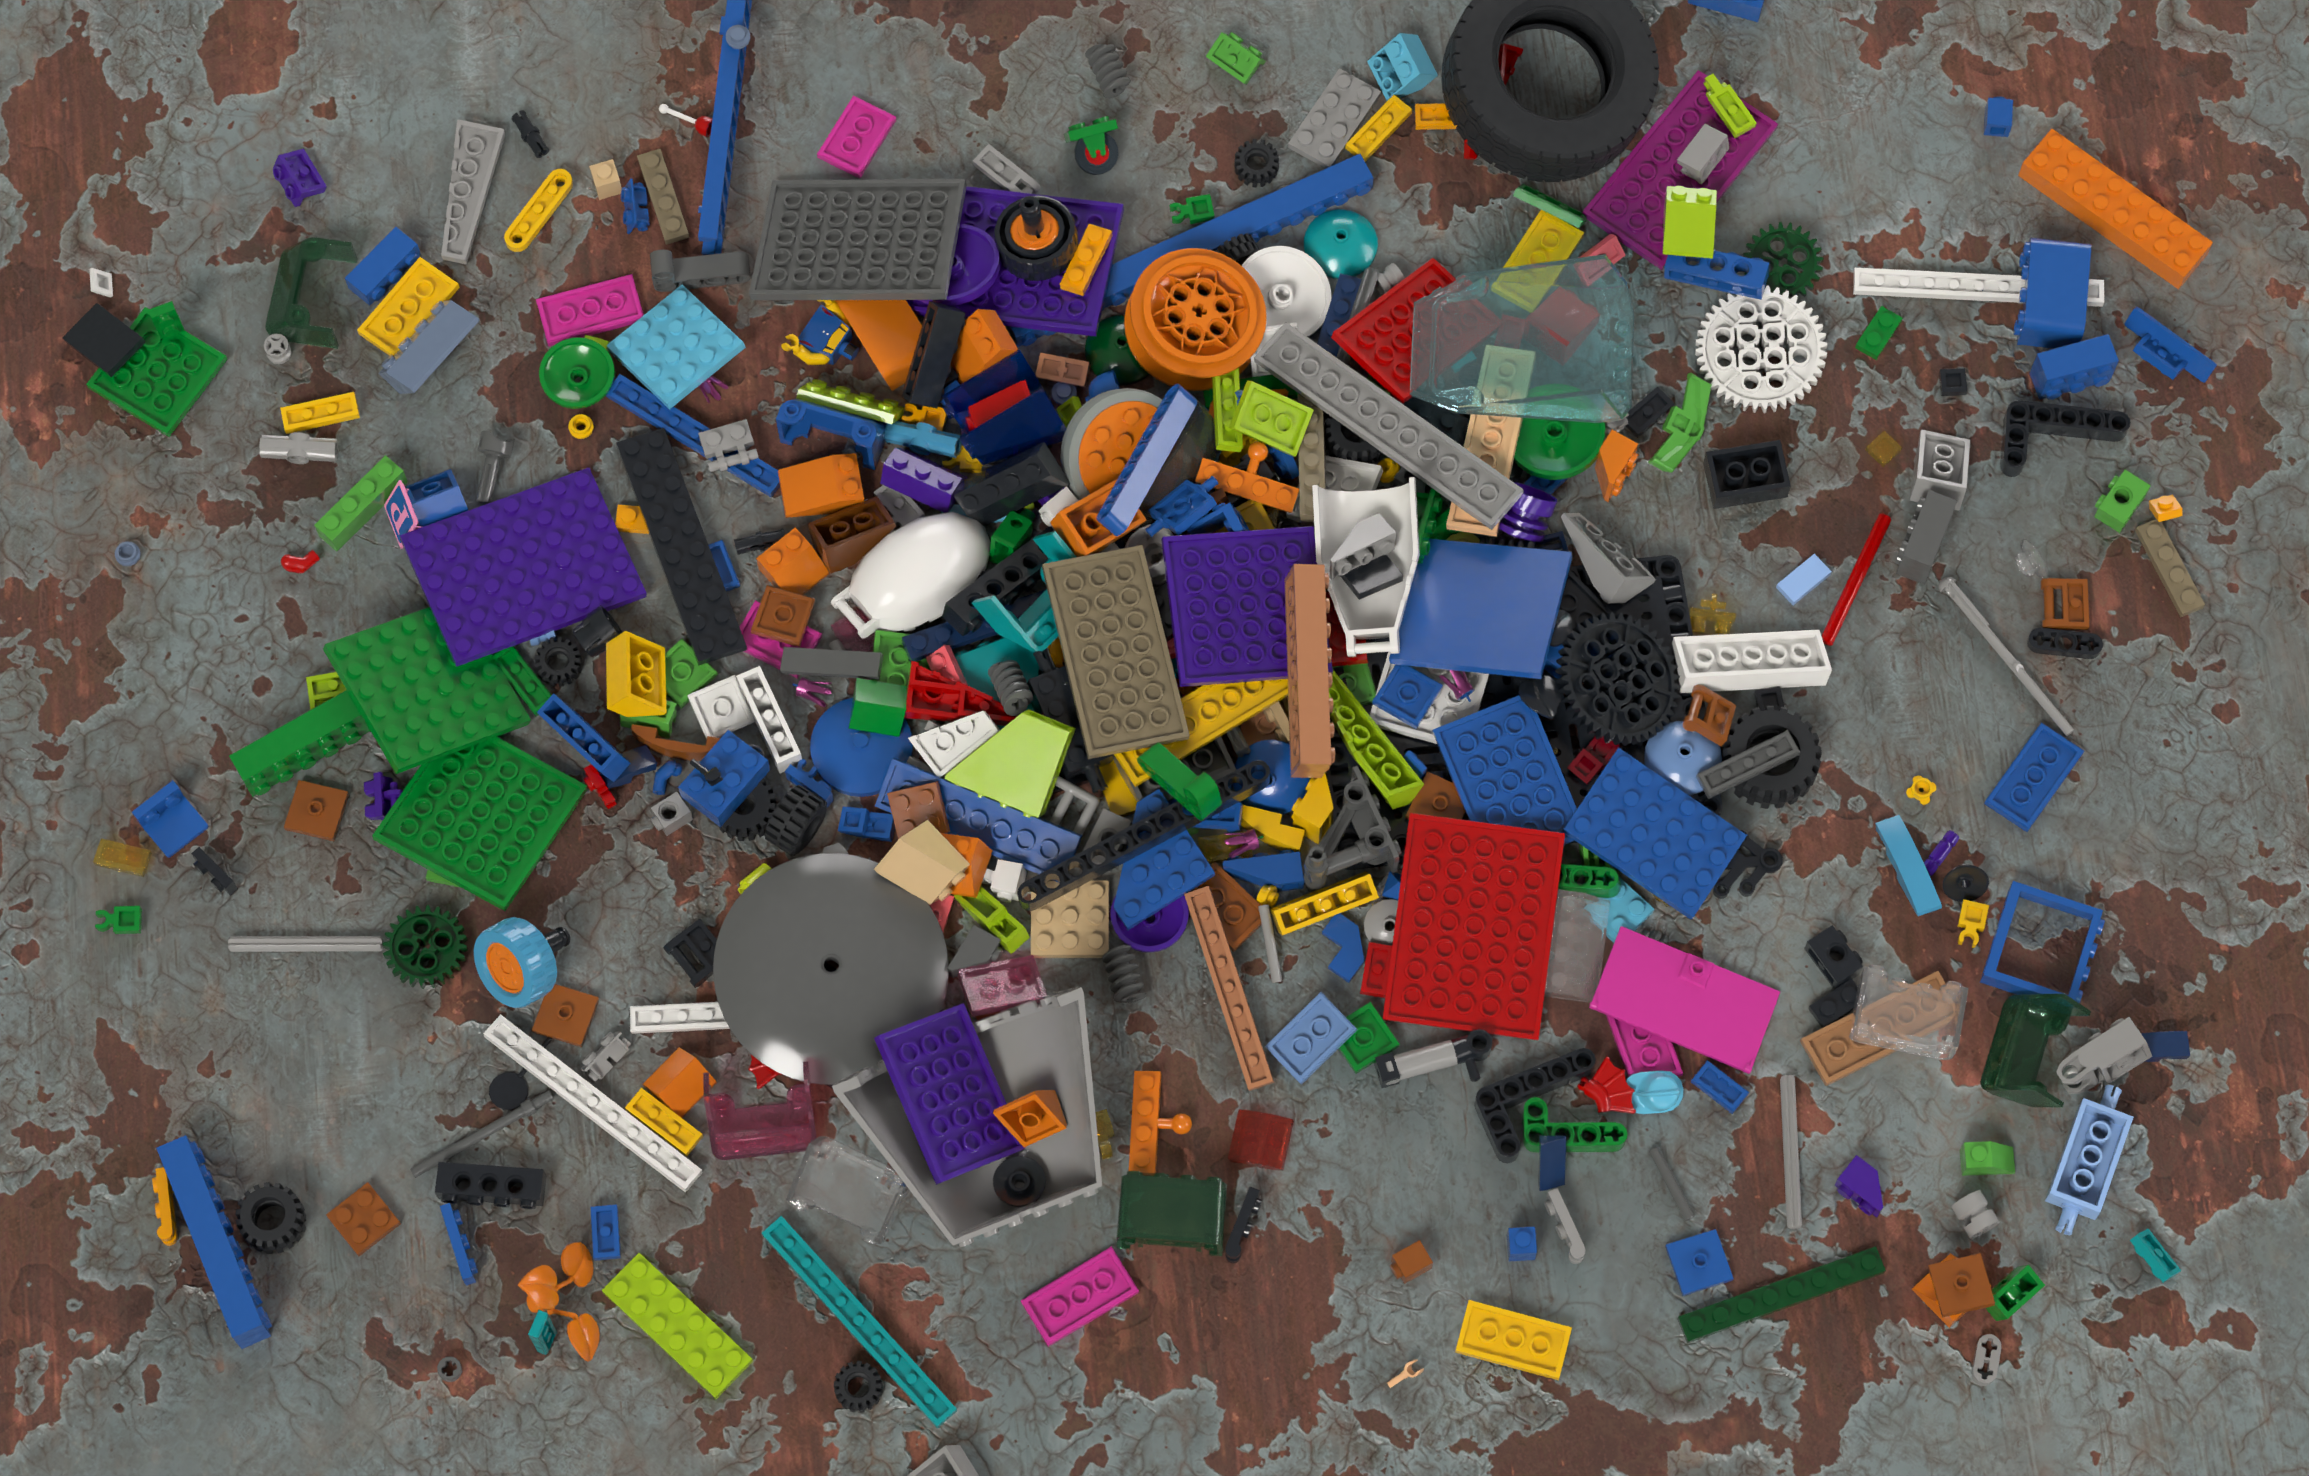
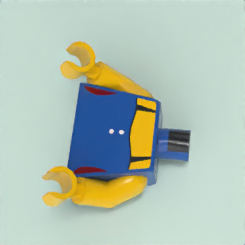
M817 300L825 302V306H819L799 337L793 334L785 336L786 339L790 340L791 346L787 343L781 345L784 351L793 350V354L808 365H825L827 363L834 365L841 355L852 361L859 352V348L850 343L852 340L851 325L835 300Z

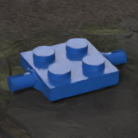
M1213 476L1201 485L1185 480L1148 510L1156 521L1145 529L1146 532L1153 537L1162 528L1169 529L1177 535L1186 531L1193 523L1217 505L1214 498L1208 492L1219 484Z

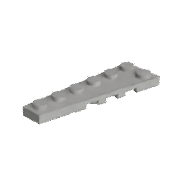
M457 120L454 142L455 150L451 168L452 175L449 185V201L446 210V223L441 253L443 260L467 264L505 138V129Z

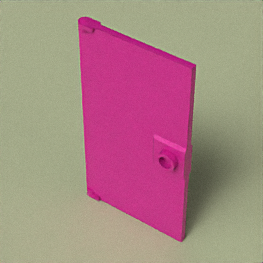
M1621 926L1589 1008L1750 1074L1780 991Z

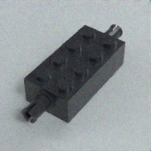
M1048 647L1042 652H1034L1033 656L1042 673L1029 679L1027 682L1033 694L1031 704L1034 711L1076 728L1060 771L1063 778L1067 780L1085 773L1093 794L1098 793V790L1101 792L1107 789L1108 785L1099 767L1111 763L1115 757L1114 754L1088 759L1066 666L1061 668L1055 667Z

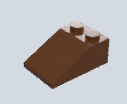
M878 496L810 522L808 527L815 550L832 574L856 564L896 527V524Z

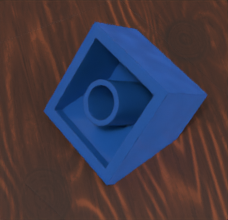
M451 469L405 487L409 489L407 494L418 523L422 527L469 511Z

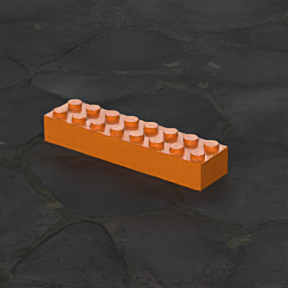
M2054 129L2047 133L2022 163L2018 174L2020 178L2178 290L2210 251L2213 244L2211 240Z

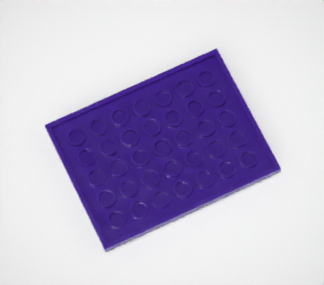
M967 186L960 224L980 228L988 233L994 241L996 221L1003 210L1011 203L1027 196L1050 197L1066 206L1074 217L1079 243L1088 224L1111 230L1113 236L1084 296L1060 288V282L1066 270L1048 280L1029 281L1011 274L1001 263L997 279L984 294L970 302L955 306L965 313V320L977 309L995 310L1004 326L1097 337L1124 213V205ZM906 300L916 316L925 317L928 304L919 300Z
M590 468L400 535V541L456 667L545 635L553 630L556 631L580 622L587 617V614L600 605L604 607L603 609L610 611L647 597L646 590Z

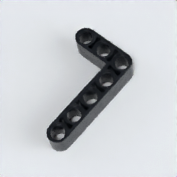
M2020 400L2013 401L2009 404L2003 419L2001 471L2009 477H2016L2022 472L2027 459L2028 432L2118 442L2126 436L2131 424L2130 418L2121 411ZM2011 413H2018L2022 418H2014ZM2036 416H2044L2047 421H2040ZM2062 418L2071 420L2072 424L2064 423ZM2087 421L2095 422L2097 427L2088 425ZM2112 424H2119L2123 429H2115ZM2010 436H2017L2020 441L2015 442L2010 439ZM2008 459H2015L2019 464L2013 465L2009 463Z
M1587 1048L1577 1049L1485 1086L1477 1092L1474 1104L1475 1110L1499 1161L1507 1164L1512 1163L1517 1159L1520 1151V1141L1506 1109L1526 1102L1530 1098L1541 1096L1578 1081L1582 1077L1589 1076L1593 1072L1596 1061L1595 1055L1591 1050ZM1584 1058L1588 1060L1590 1065L1585 1068L1580 1067L1576 1060ZM1561 1068L1565 1071L1566 1075L1556 1077L1552 1070ZM1533 1077L1538 1078L1542 1085L1533 1087L1529 1084L1528 1080ZM1513 1087L1517 1090L1518 1094L1513 1097L1505 1094L1504 1089ZM1489 1097L1493 1100L1494 1104L1484 1106L1481 1104L1480 1099ZM1495 1120L1501 1121L1504 1124V1128L1495 1130L1491 1127L1490 1123ZM1510 1144L1514 1147L1515 1151L1507 1154L1502 1151L1501 1146Z

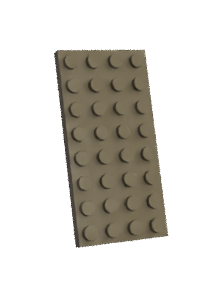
M1143 545L1043 564L1042 570L1088 759L1147 748L1158 742L1160 744L1188 740L1190 735Z

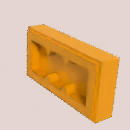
M1445 103L1415 104L1416 130L1456 129L1457 125H1453Z

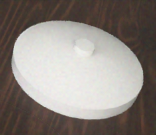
M1272 246L1255 252L1242 264V267L1256 281L1263 295L1266 306V327L1283 325L1285 322L1288 324L1297 323L1298 331L1306 337H1310L1320 328L1325 321L1331 302V289L1325 272L1312 257L1292 247Z

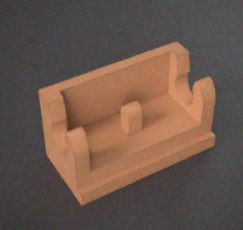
M1040 353L1035 378L1086 387L1087 376L1090 374L1091 366L1087 361Z

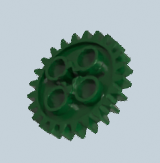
M1779 222L1778 229H1774L1772 224H1769V232L1760 228V238L1752 235V241L1755 244H1746V248L1751 252L1743 253V257L1760 258L1772 265L1773 270L1769 273L1766 286L1770 287L1771 293L1778 287L1780 295H1783L1787 290L1791 297L1797 295V293L1805 297L1806 287L1810 290L1814 289L1811 281L1819 282L1820 277L1815 273L1822 272L1823 267L1817 264L1822 263L1824 258L1816 255L1822 249L1821 247H1813L1817 243V239H1808L1810 231L1801 234V225L1796 230H1792L1791 222L1787 228H1783L1782 222ZM1774 241H1779L1784 245V248L1781 251H1774L1770 245ZM1763 252L1769 253V255L1772 256L1773 258L1768 257V256H1764L1762 253H1763ZM1803 252L1806 255V259L1803 262H1797L1794 260L1793 254ZM1783 258H1786L1787 264H1784L1783 267H1780L1779 261H1781ZM1794 268H1800L1803 272L1799 273ZM1792 274L1795 277V281L1792 284H1786L1783 282L1782 276Z
M427 905L425 912H421L419 906H416L414 914L407 909V917L405 919L399 915L397 916L398 925L390 923L393 933L385 932L386 938L390 940L383 943V947L388 950L383 953L385 959H390L386 964L388 968H394L392 971L394 977L401 974L400 980L402 983L409 979L411 987H414L419 982L421 988L424 989L426 982H430L432 988H435L436 980H439L444 985V977L446 975L452 979L454 978L453 969L461 971L458 961H466L465 956L461 952L468 951L467 945L462 944L468 941L466 935H460L465 930L462 925L457 926L459 923L457 917L450 919L451 914L448 910L441 915L440 907H437L432 912L430 906ZM420 926H428V930L425 933H416ZM441 939L450 940L449 944L445 947L437 946ZM428 944L430 945V948H429V949H427V948L421 949V946H422V945H424V946H427ZM411 946L414 948L413 952L409 955L401 954L405 947ZM417 960V963L412 966L411 964ZM434 960L435 963L431 968H423L425 961Z

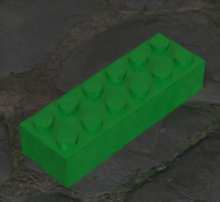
M346 690L229 755L251 796H260L267 793L273 785L290 780L293 774L302 769H310L316 764V761L323 757L335 755L339 748L346 744L351 745L358 742L361 736L371 731Z

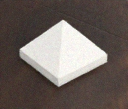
M91 268V292L110 298L113 297L112 274Z

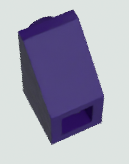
M1856 1155L1839 1176L1834 1186L1838 1188V1193L1844 1198H1852L1859 1204L1858 1207L1869 1216L1873 1214L1877 1218L1883 1209L1878 1171Z

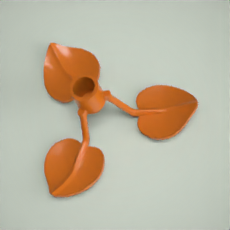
M582 1242L567 1245L561 1254L562 1269L569 1276L567 1280L557 1284L555 1271L548 1265H541L530 1270L521 1279L518 1286L527 1293V1306L531 1312L537 1313L538 1310H547L549 1315L557 1314L573 1319L567 1325L569 1340L578 1354L585 1361L589 1362L592 1360L599 1344L600 1332L596 1321L587 1313L581 1314L578 1317L576 1313L555 1309V1306L559 1303L558 1289L570 1284L572 1281L578 1287H584L591 1281L594 1267L591 1254Z

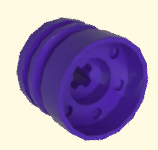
M1514 482L1523 489V494L1500 520L1499 529L1518 539L1542 542L1545 533L1541 530H1547L1549 525L1539 517H1552L1557 499L1537 488Z

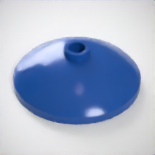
M1267 739L1250 745V753L1244 754L1243 757H1238L1234 765L1236 770L1252 761L1262 760L1269 766L1270 776L1273 781L1265 789L1242 800L1241 803L1282 815L1292 811L1296 800L1299 797L1303 799L1306 795L1307 790L1305 789L1310 778H1291L1290 744L1280 740ZM1256 771L1251 776L1255 779H1262L1265 774L1261 771ZM1233 783L1235 791L1242 789L1241 784Z

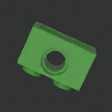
M2124 470L2120 477L2115 475L2108 486L2111 489L2108 495L2102 494L2094 507L2098 508L2094 517L2120 533L2147 495L2151 485L2127 470ZM2115 497H2122L2126 503L2117 502Z

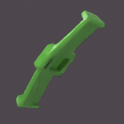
M1693 373L1687 374L1682 409L1677 406L1671 407L1662 427L1670 435L1648 461L1649 464L1664 472L1673 473L1695 443L1701 439L1705 430L1704 423L1712 384Z

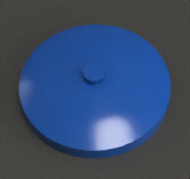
M853 698L845 699L825 711L813 729L810 741L813 765L816 767L821 779L832 789L842 794L855 797L877 795L880 793L892 759L897 758L907 762L909 757H912L913 744L908 739L912 737L905 718L899 737L848 729Z

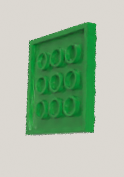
M144 307L129 328L139 334L146 342L112 377L98 368L86 385L98 395L170 437L228 359L226 355L185 330L180 331L173 337L160 338L148 308Z

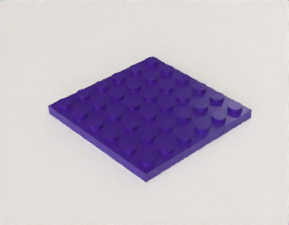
M1314 527L1162 537L1161 542L1180 687L1288 679L1284 579L1294 564H1317ZM1327 638V647L1330 648L1329 639ZM1331 661V663H1328V672L1333 674Z

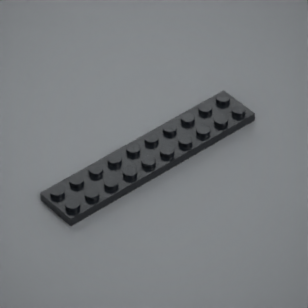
M661 428L616 442L617 450L698 666L746 651L745 640L665 429Z

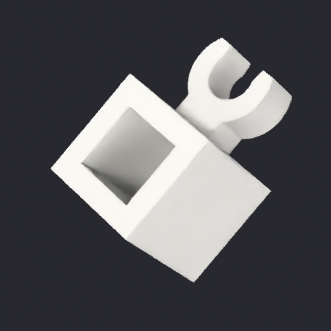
M998 859L995 871L986 869L982 883L991 884L990 889L996 899L1002 902L1018 901L1017 891L1019 886L1025 882L1027 871L1021 863Z

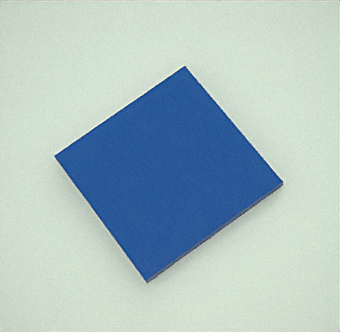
M1429 539V554L1424 556L1422 564L1417 563L1400 625V653H1390V664L1541 679L1572 561V552Z

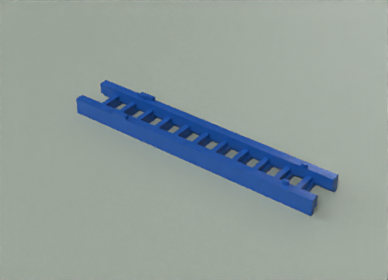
M727 0L726 14L721 16L719 33L723 35L703 201L702 206L698 208V213H701L698 239L703 241L702 256L722 253L747 48L745 46L742 49H734L726 42V32L734 25H742L749 30L752 0Z

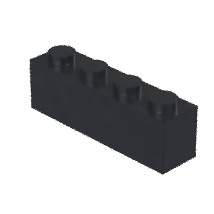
M929 301L902 392V397L908 402L937 409L939 402L943 399V387L946 378L949 377L951 372L953 354L958 349L957 340L959 333L965 325V313L959 308Z

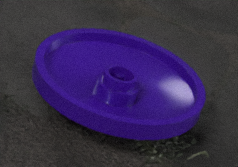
M960 224L947 299L919 301L926 304L932 301L956 306L970 302L984 294L997 279L1001 266L999 251L993 238L980 228Z

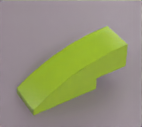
M980 887L977 898L954 895V898L986 932L1001 939L1002 947L1010 954L1015 952L1030 938L1026 928L1010 915L1006 907L983 887Z

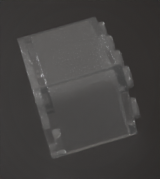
M1864 966L1859 978L1849 1038L1863 1044L1940 1060H1951L1959 1046L1969 988L1962 987L1961 983L1955 981H1948L1939 990L1933 989V986L1925 983L1917 985L1908 984L1906 980L1901 978L1889 980V974L1881 966Z

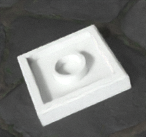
M735 675L687 695L706 740L707 736L719 738L727 730L733 732L755 722Z

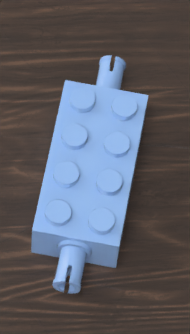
M2113 1085L2105 1086L2100 1104L2085 1098L2080 1102L2045 1202L2063 1209L2055 1230L2061 1233L2065 1224H2067L2064 1231L2065 1235H2072L2078 1214L2096 1220L2100 1214L2134 1118L2115 1110L2122 1090L2116 1087L2111 1096Z

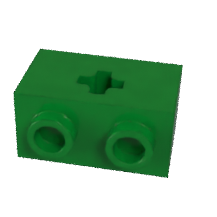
M2029 1264L2018 1266L1991 1289L1995 1306L1987 1307L1986 1310L1995 1321L2006 1320L2041 1290L2045 1284Z

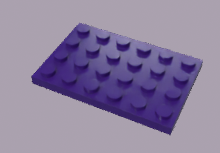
M964 1003L874 1038L936 1185L1026 1149L993 1114L994 1109L1007 1103Z

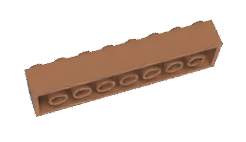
M1294 564L1284 579L1291 778H1322L1325 772L1329 770L1331 763L1335 761V749L1331 747V738L1334 736V723L1330 722V713L1333 712V698L1329 697V688L1332 687V673L1328 672V663H1331L1332 651L1331 648L1327 647V638H1330L1331 625L1326 623V613H1329L1330 600L1326 598L1325 589H1328L1329 575L1325 573V565Z

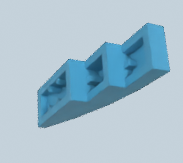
M1900 815L1875 823L1876 831L1886 847V855L1897 873V880L1917 916L1941 909L1942 904L1929 873Z

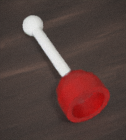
M666 104L659 106V111L662 114L669 113L695 124V129L699 134L706 137L711 135L713 118L701 116L694 119L668 108Z

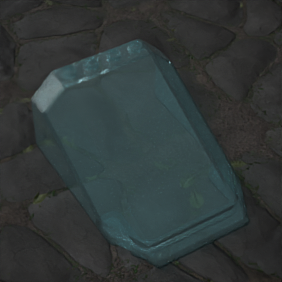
M1606 254L1462 273L1455 278L1456 281L1443 289L1439 287L1429 296H1424L1414 302L1410 395L1412 397L1461 414L1591 423L1623 420L1632 407L1634 311L1628 284Z

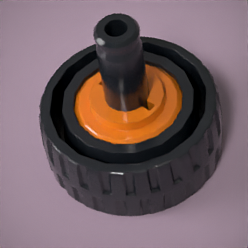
M1027 196L1011 203L998 217L994 228V239L1002 265L1016 277L1029 281L1048 280L1064 272L1068 268L1079 245L1078 232L1073 215L1061 202L1050 197Z

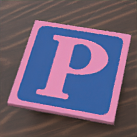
M401 480L397 482L384 504L400 549L403 548L400 535L422 528V526H417L418 520L407 494L409 489L405 488Z

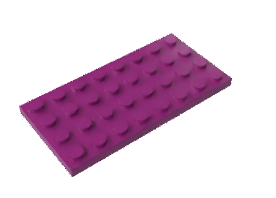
M1699 70L1582 212L1593 224L1608 234L1616 235L1618 241L1660 270L1664 269L1668 256L1663 254V218L1667 186L1717 190V203L1778 128V123L1740 98L1757 124L1756 127L1734 138L1708 101L1706 96L1708 91L1703 84L1707 75ZM1707 124L1728 135L1729 150L1701 185L1681 172L1683 167L1677 163V159L1703 125Z

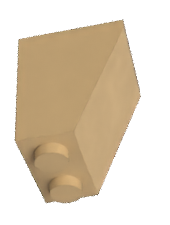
M926 820L900 837L874 870L931 905L938 899L944 901L953 892L951 889L952 885L956 886L966 877L964 871L970 863Z

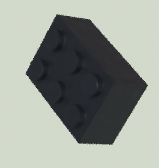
M1780 440L1706 452L1703 465L1713 509L1788 497L1791 485Z

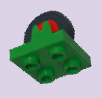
M1109 116L1095 119L1092 121L1093 125L1087 127L1085 122L1068 127L1069 131L1064 133L1066 143L1077 141L1074 149L1075 160L1078 166L1086 173L1102 175L1110 171L1117 162L1119 156L1118 146L1108 132L1118 129L1116 119L1109 120Z

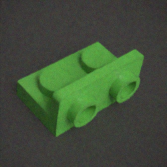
M1221 32L1206 57L1247 85L1259 65L1265 64L1266 60L1261 58L1263 53L1251 45L1247 48L1241 44L1243 39L1235 33L1231 32L1228 35Z

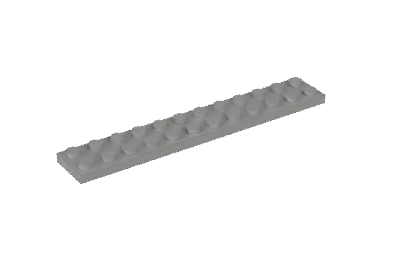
M1287 322L1254 357V362L1489 529L1492 530L1522 496L1523 489Z

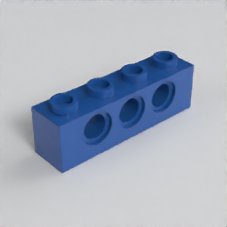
M1715 249L1713 251V259L1668 255L1664 266L1665 279L1762 300L1769 276V262H1765L1760 258L1742 257L1734 252H1719ZM1696 261L1698 264L1690 265L1688 262ZM1715 266H1719V267H1722L1723 269H1721V270H1713L1712 268L1715 267ZM1745 272L1747 274L1744 276H1739L1736 273Z
M554 693L537 711L551 727L611 781L615 782L631 764L571 706Z

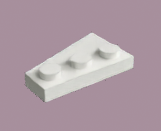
M981 711L909 737L908 739L936 776L941 778L998 733L1000 729L986 711Z

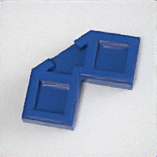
M1339 913L1332 917L1323 929L1322 934L1341 947V950L1329 964L1328 969L1350 983L1364 964V955L1358 925Z

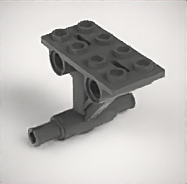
M1358 766L1352 767L1351 782L1344 789L1342 810L1321 847L1315 846L1311 848L1305 859L1304 882L1310 893L1323 888L1327 881V875L1359 862L1379 865L1387 861L1391 872H1397L1401 849L1396 839H1391L1388 833L1391 831L1386 817L1381 818L1378 811L1380 809L1379 801L1375 794H1370L1367 787L1370 786L1368 777L1364 771L1360 772ZM1352 822L1359 840L1354 842L1353 846L1334 853Z

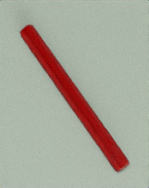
M1883 513L1878 515L1821 637L1823 643L1827 646L1833 645L1891 523V517Z

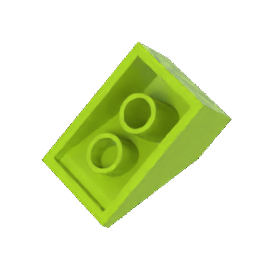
M1667 186L1663 218V254L1713 259L1717 190Z

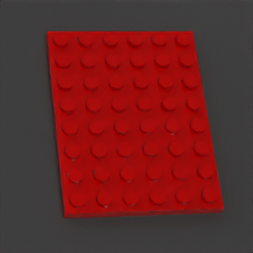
M1410 813L1383 1020L1469 1032L1482 1029L1492 1035L1539 1040L1565 833Z

